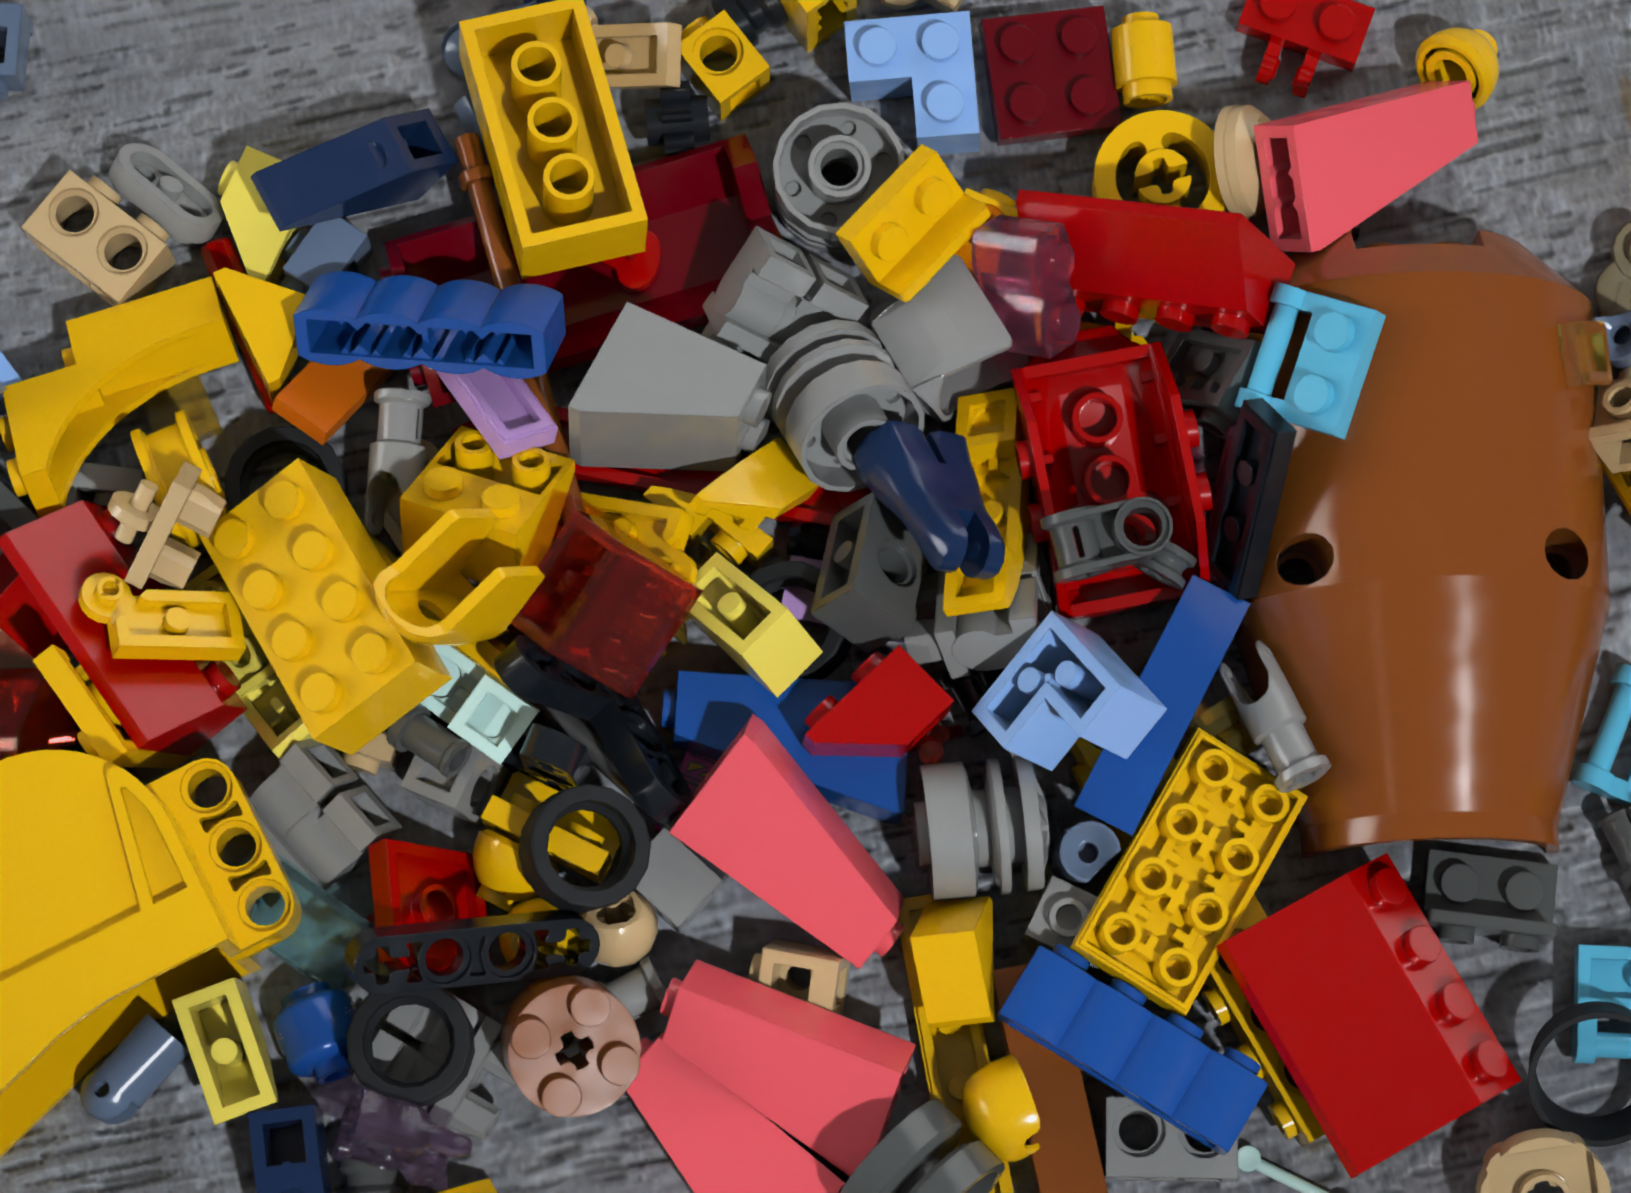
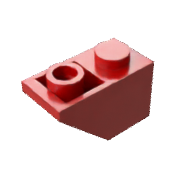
M900 645L886 658L879 651H876L850 677L857 685L839 702L832 695L828 696L807 716L804 723L810 730L805 733L802 747L810 755L903 757L949 713L954 700Z

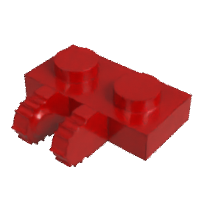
M1246 0L1236 31L1268 42L1255 82L1268 86L1269 82L1274 79L1280 63L1278 57L1282 47L1305 55L1303 64L1297 68L1292 82V95L1305 99L1319 60L1352 72L1375 8L1353 0Z

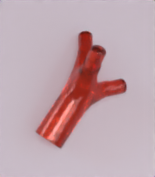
M938 723L909 752L918 749L919 758L926 765L938 764L944 757L943 743L949 739L961 737L963 735V728L960 725L943 726Z

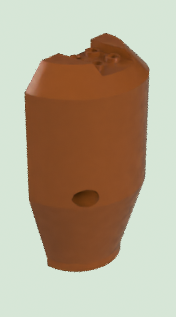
M1478 230L1471 245H1464L1454 241L1404 245L1375 243L1356 249L1352 233L1349 232L1319 251H1288L1285 254L1295 263L1290 286L1374 309L1386 315L1345 440L1292 425L1297 430L1258 594L1255 598L1243 599L1251 604L1234 636L1256 702L1268 689V672L1255 646L1256 641L1260 640L1273 653L1307 717L1303 725L1318 754L1326 755L1332 765L1324 776L1303 788L1297 789L1308 796L1296 818L1301 837V858H1315L1326 852L1371 844L1455 839L1524 842L1544 847L1545 853H1558L1560 851L1559 819L1611 605L1602 459L1598 456L1589 440V430L1591 427H1594L1598 395L1596 353L1591 348L1588 340V326L1594 317L1593 304L1589 298L1521 243L1502 234ZM1299 312L1271 397L1284 400L1312 315ZM1249 332L1247 339L1257 340L1261 344L1264 334ZM1235 434L1232 435L1230 440L1220 438L1222 487ZM1550 564L1558 569L1561 576L1551 568ZM1287 568L1297 569L1306 576L1309 584L1294 585L1286 582L1279 575V571Z

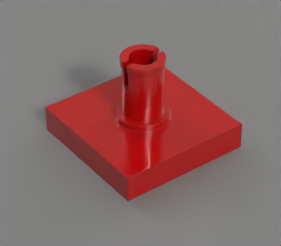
M388 838L368 845L374 913L365 918L363 930L380 926L487 916L486 901L476 896L481 883H479L474 871L473 854ZM444 938L433 943L428 949L425 959L428 969L439 971L451 965L457 953L456 942L453 939ZM381 947L376 948L379 966L384 961L401 960L410 969V972L412 971L408 957H390ZM489 950V957H490V961L492 962V960H491V950Z

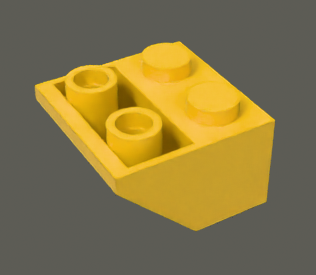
M461 425L399 498L403 554L450 509L490 508L498 517V521L462 568L461 572L468 579L481 583L498 567L537 566L539 568L548 556L575 473V460L536 447L499 460L478 430Z

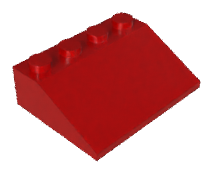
M1388 853L1346 873L1216 946L1351 1179L1522 1081Z

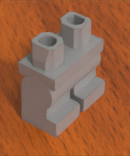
M756 226L723 276L717 291H712L703 303L702 307L709 323L701 335L740 353L745 350L754 355L753 359L767 364L770 357L788 338L808 326L834 319L858 321L869 305L853 276L811 254L805 257L800 248Z
M1031 532L1027 533L1022 574L1016 594L1009 608L947 617L943 611L945 572L938 571L935 574L924 575L921 579L915 606L917 621L914 622L911 630L904 636V642L909 655L918 664L944 660L951 679L970 676V669L976 671L1005 669L1051 610L1053 611L1054 588L1043 543H1034Z
M313 739L294 743L279 760L281 763L280 767L255 790L250 798L299 898L301 906L308 901L334 892L348 876L369 859L368 845L385 838L391 839L403 828L366 785L347 790L359 777L334 748ZM320 763H323L326 767H328L329 771L332 774V777L322 767ZM361 810L365 811L367 814L370 815L374 822V825ZM250 835L235 836L228 841L225 849L238 864L245 865L255 854V839ZM278 893L266 894L276 908L284 913L285 902L283 896Z
M445 990L462 1005L473 1026L475 1054L468 1075L451 1095L430 1106L401 1108L449 1134H452L454 1129L463 1134L486 1141L498 1122L502 1110L476 1095V1091L488 1072L513 1087H517L508 1073L501 1056L500 1040L503 1025ZM416 1004L399 1006L392 1010L386 1021L397 1030L420 1042L421 1045L418 1050H415L380 1029L372 1042L373 1056L380 1070L391 1079L404 1083L421 1082L435 1075L446 1062L450 1049L449 1031L442 1018L431 1009ZM354 1073L350 1080L355 1082L360 1087L368 1090L364 1085H362L358 1081Z

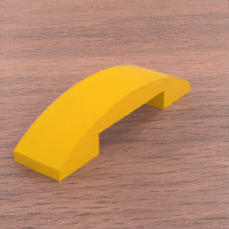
M1014 388L958 397L955 434L963 435L966 438L985 508L995 522L1004 541L1005 557L999 573L989 579L983 580L966 577L960 567L952 573L945 572L943 611L947 617L1009 608L1019 585L1028 532L1027 505H1029V479L1021 480L1015 456L1014 442L1023 441L1024 437Z

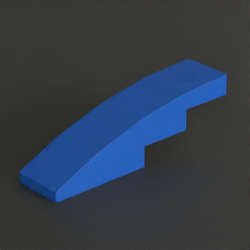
M1192 575L1139 678L1167 708L1166 712L1127 760L1103 748L1074 805L1075 807L1133 836L1251 603L1243 599L1237 600L1231 593Z

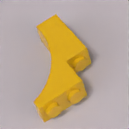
M212 276L66 321L71 347L61 350L65 368L5 386L7 390L3 392L7 413L0 415V433L9 453L15 451L16 458L6 460L8 473L16 495L18 497L29 495L39 518L65 507L75 476L87 456L97 443L130 412L150 398L178 383L205 372L239 362L229 321Z

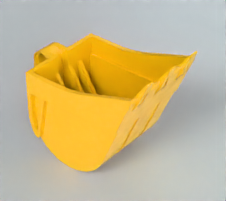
M38 750L0 760V1159L104 1058L111 1054L147 1013L157 1022L175 1013L171 1000L233 977L242 979L262 969L256 954L287 939L299 926L302 915L299 898L242 783L231 769L221 761L211 758L195 760L144 786L125 769L99 757L77 751ZM211 777L225 779L227 792L222 802L210 808L200 807L196 804V789L201 782ZM239 835L252 836L256 843L255 854L252 859L245 865L238 867L227 865L223 855L228 841ZM268 893L282 895L285 908L281 918L274 924L267 926L256 924L252 916L253 905L256 900Z

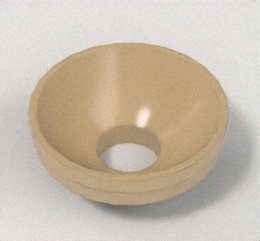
M1230 105L1222 108L1215 125L1214 162L1221 196L1229 212L1242 213L1247 219H1252L1253 217L1266 214L1253 125L1271 120L1252 105Z

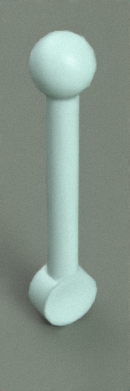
M1243 1146L1238 1150V1169L1242 1172L1249 1173L1256 1170L1301 1193H1330L1261 1159V1154L1253 1146Z

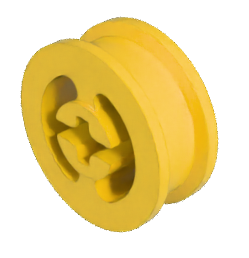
M1171 110L1144 112L1127 119L1107 136L1098 152L1092 181V197L1122 200L1117 189L1116 176L1121 167L1130 158L1136 157L1140 161L1135 170L1132 193H1138L1137 202L1184 207L1189 194L1191 175L1185 176L1187 161L1178 153L1181 152L1198 165L1206 182L1207 195L1197 209L1226 212L1227 207L1221 196L1215 170L1214 131L1197 118ZM1161 175L1165 184H1172L1171 193L1162 194L1158 185H1151L1152 177Z
M185 409L175 412L176 423L148 435L140 428L130 431L131 439L146 480L152 481L159 487L154 498L159 508L184 461L202 469L197 483L209 488L226 500L212 462L205 448H203ZM227 503L219 519L230 511ZM178 523L175 524L171 532L174 540L193 549L203 544L199 537L200 534Z

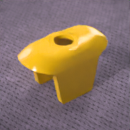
M453 508L447 511L395 563L378 573L373 583V592L376 604L385 620L399 635L418 644L460 646L482 642L509 633V624L523 608L545 576L537 566L498 567L475 587L461 570L494 527L498 517L490 508ZM419 606L426 607L434 612L441 619V622L435 625L432 624L422 614Z

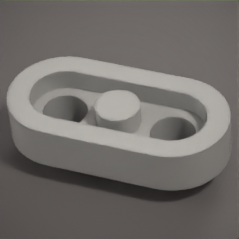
M129 143L119 150L110 168L109 176L112 184L124 199L135 204L159 224L172 239L180 243L201 244L213 238L224 217L221 203L215 195L166 154L152 146L142 143Z

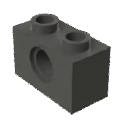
M873 492L833 515L810 612L814 617L867 654L891 640L901 639L911 630L917 617L915 606L921 579L927 569L926 557L907 527L891 510L878 500Z

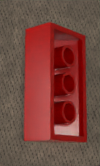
M1019 189L1016 206L1027 285L1047 300L1046 307L1049 310L1062 316L1081 318L1084 311L1100 313L1106 319L1124 325H1135L1138 318L1155 320L1159 325L1179 332H1190L1193 325L1210 327L1216 333L1229 338L1247 339L1249 332L1265 334L1274 304L1269 302L1274 283L1279 282L1289 285L1295 268V263L1242 213Z
M80 500L3 534L0 537V548L138 749L190 756L248 709L236 692L241 688L238 678L223 661L112 658L107 624L98 623L87 617L81 610L78 602L79 591L88 577L95 573L105 572L125 580L138 553L133 543L124 544L114 537L120 521L111 515L108 507ZM148 577L142 589L126 582L133 596H140L146 589L165 590L169 587V585L160 583Z

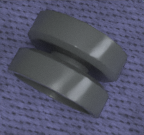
M934 1099L914 1110L894 1127L855 1169L840 1193H990L1001 1177L1005 1166L981 1140L962 1144L955 1149L961 1136V1121L938 1099Z

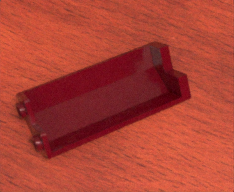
M745 133L633 167L648 218L647 230L657 236L661 250V264L657 277L648 288L641 292L632 293L624 290L619 284L617 273L604 267L601 262L522 279L502 207L499 208L521 284L542 285L563 294L566 335L547 373L595 359L626 302L689 330L707 325L709 320L702 305L712 291H717L723 276L754 228L758 226L782 239L770 212L758 161ZM475 215L384 242L390 266L379 269L381 279L390 276L408 275L429 280L438 286L449 281L463 279L481 281L495 286ZM423 364L409 368L415 388L424 385L428 386L434 408L457 401L436 373V370Z

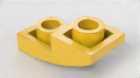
M652 485L643 494L644 503L681 508L695 517L687 540V544L692 549L710 530L715 534L710 540L711 544L725 558L737 566L745 560L757 570L774 552L773 538L759 527L754 532L739 528L738 521L733 515L715 509H710L706 516L694 513L688 507V504L696 496L695 494Z

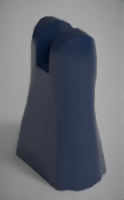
M888 420L882 426L869 432L854 453L853 460L857 466L856 474L878 500L903 522L934 570L952 573L960 567L966 577L985 580L996 576L1004 563L1005 545L995 522L985 508L966 438L963 435L940 430L930 432L926 438L917 425L895 420Z

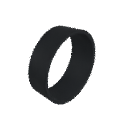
M1602 1001L1579 1003L1565 1008L1550 1018L1535 1037L1530 1051L1528 1069L1529 1096L1542 1122L1550 1129L1578 1134L1587 1146L1592 1147L1612 1146L1631 1140V1104L1620 1111L1603 1116H1582L1568 1112L1556 1105L1545 1094L1538 1081L1536 1067L1541 1054L1550 1041L1560 1032L1574 1024L1600 1018L1616 1019L1631 1024L1630 1009L1615 1003Z

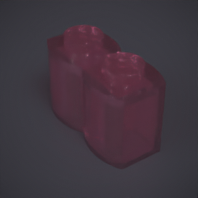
M998 215L976 228L973 232L971 251L973 272L976 282L1012 337V346L1005 352L1051 359L1075 343L1080 329L1081 314L1069 284L1070 276L1074 269L1075 254L1063 223Z

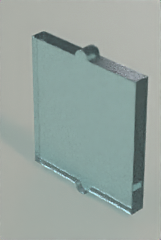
M281 861L302 908L301 922L292 935L267 948V950L314 983L326 982L329 983L331 989L343 990L350 976L344 964L345 949L352 937L362 930L375 927V925L287 863ZM268 893L258 898L255 902L257 907L253 913V920L256 924L264 926L278 921L284 913L285 902L283 896L278 893Z

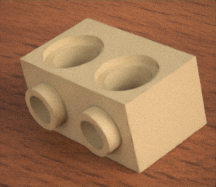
M69 170L21 228L32 245L112 307L148 296L176 263L166 244L170 235L144 213H140L136 219H133L117 205L122 201L121 197L96 176L93 175L85 182ZM88 210L94 213L93 220L86 229L79 232L65 230V223L74 212ZM136 247L142 250L141 259L134 267L126 270L113 267V260L122 249Z

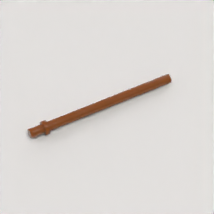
M472 132L460 135L454 139L462 172L458 175V181L461 190L469 193L495 287L501 290L508 286L521 284L494 192L493 184L495 182L491 167L486 164L478 133ZM547 373L538 377L523 379L558 426L555 442L543 446L541 449L571 459ZM575 473L561 513L565 532L579 531L590 525Z

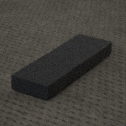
M1263 398L1243 400L1208 546L1209 571L1237 600L1255 598L1258 594L1297 430Z

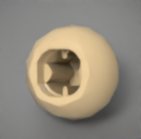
M634 890L621 901L611 906L579 913L580 916L593 925L599 935L600 947L598 956L595 959L596 963L614 968L635 964L650 953L658 932V918L651 903L637 890Z

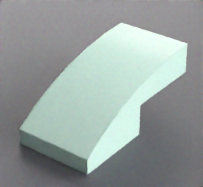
M433 645L452 679L420 704L448 723L447 728L501 765L539 710L526 699L518 696L501 679L457 646Z

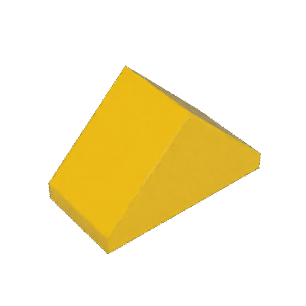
M224 267L213 272L217 291L271 400H274L287 386L298 357L293 315L306 294Z
M990 896L926 903L910 936V942L927 1024L930 1028L994 1022L992 899Z

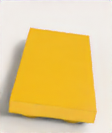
M1197 728L1190 735L1069 949L1075 951L1114 978L1120 979L1136 988L1149 1000L1168 1012H1173L1182 1017L1186 1016L1220 956L1216 946L1230 938L1308 796L1297 789L1288 793H1280L1274 783L1277 778L1275 775L1201 728Z

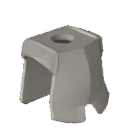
M953 255L930 279L929 283L910 301L885 302L877 306L870 314L873 332L888 351L905 381L917 397L923 411L940 423L951 420L957 414L958 397L990 392L1003 385L1011 384L1013 382L1010 369L1025 367L1029 362L1028 354L1023 346L1011 347L1013 340L1005 328V316L984 295L966 264L958 255Z

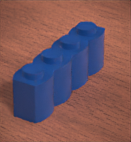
M334 271L315 278L293 315L298 355L325 365H344L360 359L370 365L391 370L408 369L423 364L433 370L449 374H468L485 368L503 377L515 379L534 378L547 373L566 335L563 294L552 288L537 284H517L500 290L495 286L476 280H453L438 286L429 280L415 276L397 275L376 281L355 272Z
M1056 943L1053 950L1050 951L1039 945L1001 1008L997 1018L1032 1041L1054 1052L1073 1066L1110 1086L1137 1105L1166 1120L1203 1145L1223 1156L1226 1155L1268 1086L1267 1082L1257 1076L1261 1066L1250 1057L1231 1047H1227L1223 1055L1210 1049L1200 1042L1204 1031L1178 1014L1170 1012L1166 1020L1154 1015L1143 1007L1147 997L1126 982L1113 978L1108 986L1086 973L1090 962L1068 947Z

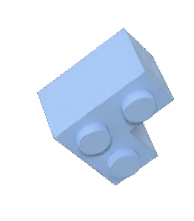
M970 11L844 21L851 102L913 97L917 148L923 144L937 151L939 155L980 152Z
M1051 610L972 709V713L1005 750L1053 771L1079 737L1127 760L1166 712L1167 708L1098 634Z

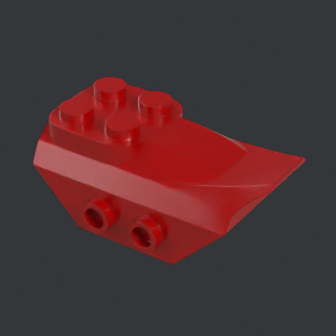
M1113 325L1039 338L1036 350L1027 365L1021 368L1010 369L1024 437L1023 441L1014 442V448L1021 480L1032 478L1037 503L1027 505L1028 522L1033 542L1045 543L1058 613L1069 620L1153 607L1179 601L1192 575L1210 583L1206 521L1204 511L1212 510L1213 508L1210 484L1206 472L1196 473L1191 448L1200 446L1197 420L1193 409L1183 410L1180 393L1161 341L1141 345L1123 336ZM1135 497H1150L1160 501L1168 509L1172 517L1173 532L1169 541L1186 550L1197 559L1194 568H1187L1182 574L1183 579L1186 580L1182 590L1172 588L1151 578L1133 565L1116 568L1107 573L1083 580L1056 584L1053 573L1058 570L1057 560L1050 532L1042 529L1040 519L1074 508L1091 505L1101 506ZM1132 514L1125 518L1123 523L1124 533L1133 544L1145 546L1143 539L1146 533L1156 535L1152 521L1146 516Z

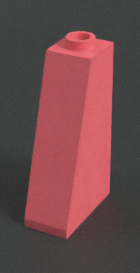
M1470 80L1427 81L1253 125L1270 240L1281 251L1315 252L1322 250L1478 143L1475 121L1476 109L1472 99Z
M752 714L692 793L693 800L676 816L669 833L860 969L873 952L883 957L900 936L904 925L898 921L904 897L765 722Z
M697 959L683 981L675 977L671 980L659 1014L669 1018L662 1039L663 1044L848 1176L853 1174L873 1148L884 1138L916 1044Z
M664 1032L659 1035L654 1043L646 1036L640 1040V1070L626 1092L694 1193L841 1192L845 1185L842 1179L766 1116L663 1044Z

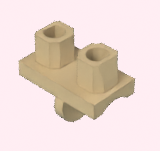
M184 461L160 508L153 503L159 487L146 479L140 481L135 493L127 491H116L113 493L108 503V510L113 517L120 521L114 537L124 544H132L138 531L147 533L128 571L125 582L142 589L148 577L160 583L183 590L201 552L169 537L175 524L178 523L209 538L227 503L226 500L209 488L197 483L202 469Z

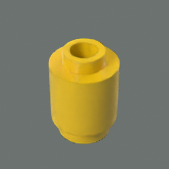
M1135 12L1125 15L1121 19L1122 24L1110 31L1117 92L1123 95V104L1129 108H1153L1168 104L1173 100L1172 89L1178 84L1172 24L1159 20V15L1155 12Z

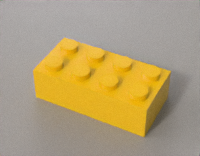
M555 0L459 21V58L521 278L526 279L645 252L648 218L584 0Z
M297 458L219 519L209 538L199 535L313 740L352 756L452 679L433 645L409 641L399 635L385 620L376 604L373 583L378 573L386 569L387 565L335 477Z

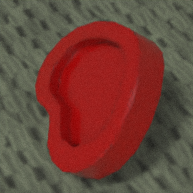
M647 230L645 252L601 261V264L617 273L619 284L624 290L632 293L641 292L653 283L659 272L661 264L659 240L654 233Z

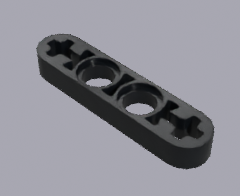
M550 910L368 928L352 937L345 949L344 964L348 974L361 988L371 994L383 995L571 976L585 971L593 964L598 956L600 941L593 925L579 914L566 910ZM568 929L579 937L578 942L568 945L567 955H563L553 946H537L534 934L545 943L565 940L566 930ZM507 932L516 933L519 937L520 945L515 957L508 963L501 965L493 964L490 961L489 950L494 939L500 934ZM444 938L453 939L456 942L457 953L452 964L439 971L428 969L425 959L430 946L437 940ZM381 947L390 957H408L412 971L410 972V969L401 960H392L380 963L379 973L374 974L364 965V962L374 959L376 948Z

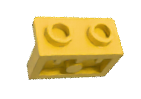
M921 144L846 221L835 235L870 284L903 302H908L971 239L973 234L990 217L991 213L984 203L962 191L937 151Z
M515 772L512 774L500 798L492 794L481 815V819L486 828L520 844L521 830L533 809L559 791L523 773ZM578 810L567 813L556 822L549 834L547 850L551 861L601 885L621 845L618 833L608 819L597 812Z

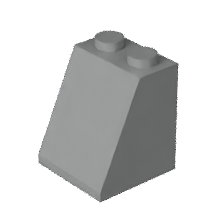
M626 302L568 405L570 457L575 460V464L586 467L726 472L738 464L746 452L752 454L760 449L767 434L770 420L763 417L772 397V393L765 390L767 364Z

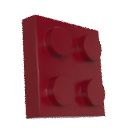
M1103 5L981 20L978 28L997 146L1111 133L1122 123Z

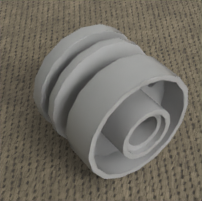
M846 102L818 105L796 117L779 138L772 163L774 207L786 230L808 247L829 253L847 252L835 233L905 161L903 147L892 127L870 109ZM839 171L846 173L853 181L847 185L836 186L826 181L824 176L830 172Z
M834 319L810 325L788 338L770 357L767 363L765 390L772 393L767 411L789 444L809 480L826 490L852 492L867 488L865 483L856 474L857 466L853 460L854 453L868 433L882 426L886 421L895 420L917 425L918 429L922 430L924 434L925 413L917 397L902 374L896 369L876 334L857 321Z
M1013 756V786H1003L998 758L987 759L984 771V788L971 790L962 761L919 766L921 801L913 802L915 836L919 866H927L933 901L975 897L978 888L979 867L992 866L994 878L1001 895L1011 894V864L1021 863L1026 891H1042L1044 889L1045 867L1048 854L1050 853L1049 823L1044 791L1039 786L1031 761L1020 756Z

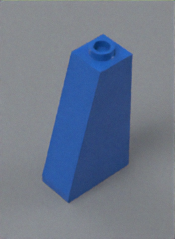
M678 671L676 690L663 689L661 727L673 728L672 747L717 761L751 715L754 714L765 722L828 803L889 824H899L905 813L907 753L903 757L810 755L802 747L805 733L810 730L804 723L807 716L830 695L839 702L857 685L855 682L797 678L777 698L750 675Z

